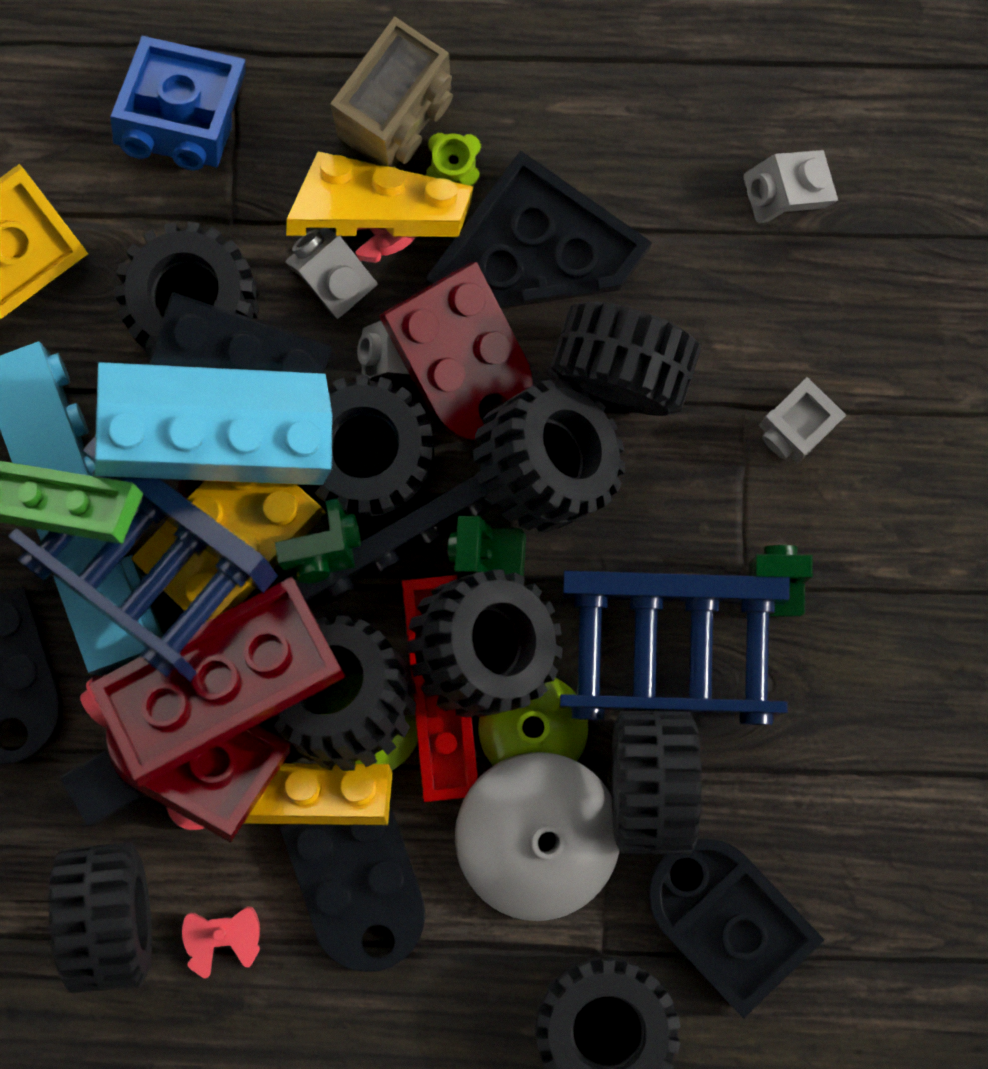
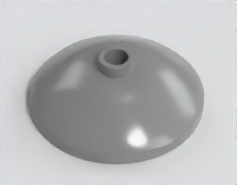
M523 753L509 757L492 766L476 780L468 791L456 821V854L468 884L491 907L503 914L522 920L546 921L557 919L585 906L602 890L609 880L620 851L614 839L612 796L606 786L584 765L554 753ZM548 831L553 832L555 836L554 846L548 851H540L538 847L540 835Z

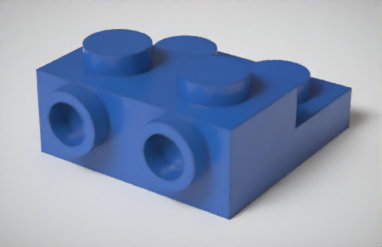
M142 36L110 116L113 144L120 145L126 154L138 159L147 158L151 153L172 157L178 166L186 170H200L203 165L218 168L232 128L231 113L246 74L245 59Z

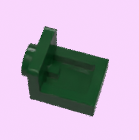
M338 499L326 501L330 531L275 542L278 564L288 578L293 577L294 580L300 583H316L327 579L331 572L355 568L352 548L361 546L359 529L355 515H346Z
M458 516L457 532H452L448 541L449 563L451 566H455V572L461 577L493 569L504 570L505 575L515 572L524 576L526 533L520 528H491L480 516Z
M794 545L764 546V554H756L749 561V576L790 577L789 600L784 605H775V613L769 614V617H801L805 614V583L813 577V555H798V546Z

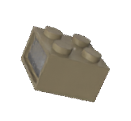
M394 16L330 103L338 138L377 165L395 167L399 161L406 164L420 146L422 136L419 133L430 118L434 121L439 120L452 101L453 94L450 93L452 76L450 75L449 53Z

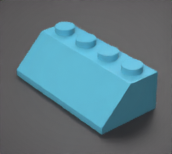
M98 362L94 476L323 485L331 471L332 410L326 374Z

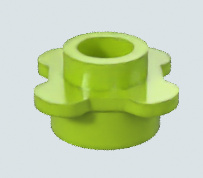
M437 133L433 135L428 141V148L432 152V165L427 169V176L448 179L452 182H460L469 186L476 184L479 179V170L475 167L476 155L481 150L478 138L471 134L463 136L460 134L445 135ZM457 156L459 161L457 164H451L449 158Z

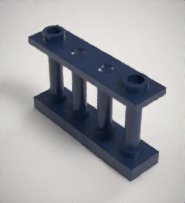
M96 436L83 450L94 464ZM95 476L134 483L143 495L123 544L106 542L79 575H76L56 559L75 536L49 531L39 544H36L17 528L8 536L24 551L17 560L43 581L50 574L55 576L146 648L140 656L161 674L167 677L174 669L188 681H191L197 672L179 653L235 586L242 588L248 581L264 593L278 576L263 555L157 478ZM165 519L177 528L173 534L176 540L120 607L116 606L96 589L152 523L158 526ZM206 550L219 560L215 565V568L218 570L217 573L165 635L159 639L137 621L193 554L200 556Z
M564 571L563 598L574 599V608L580 609L577 695H560V708L571 709V719L605 720V710L689 711L691 713L739 714V724L773 725V715L788 713V701H768L769 614L775 613V605H784L789 600L790 577ZM608 600H630V609L635 610L633 697L600 696L602 609H607ZM663 601L686 602L685 611L691 612L689 698L656 697L657 612L663 610ZM719 603L741 604V613L747 614L745 700L712 699L713 612H719Z

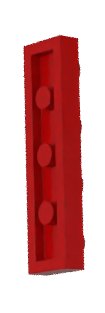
M457 575L402 581L408 641L415 639V632L408 629L411 618L422 615L417 609L419 603L423 598L432 596L431 591L439 585L456 580ZM409 653L410 665L416 664L415 653ZM411 670V677L415 681L417 692L413 694L414 702L417 704L415 717L424 802L465 798L472 785L478 779L472 716H457L456 709L445 711L438 707L436 703L439 696L427 697L420 688L425 683L422 675L414 677Z

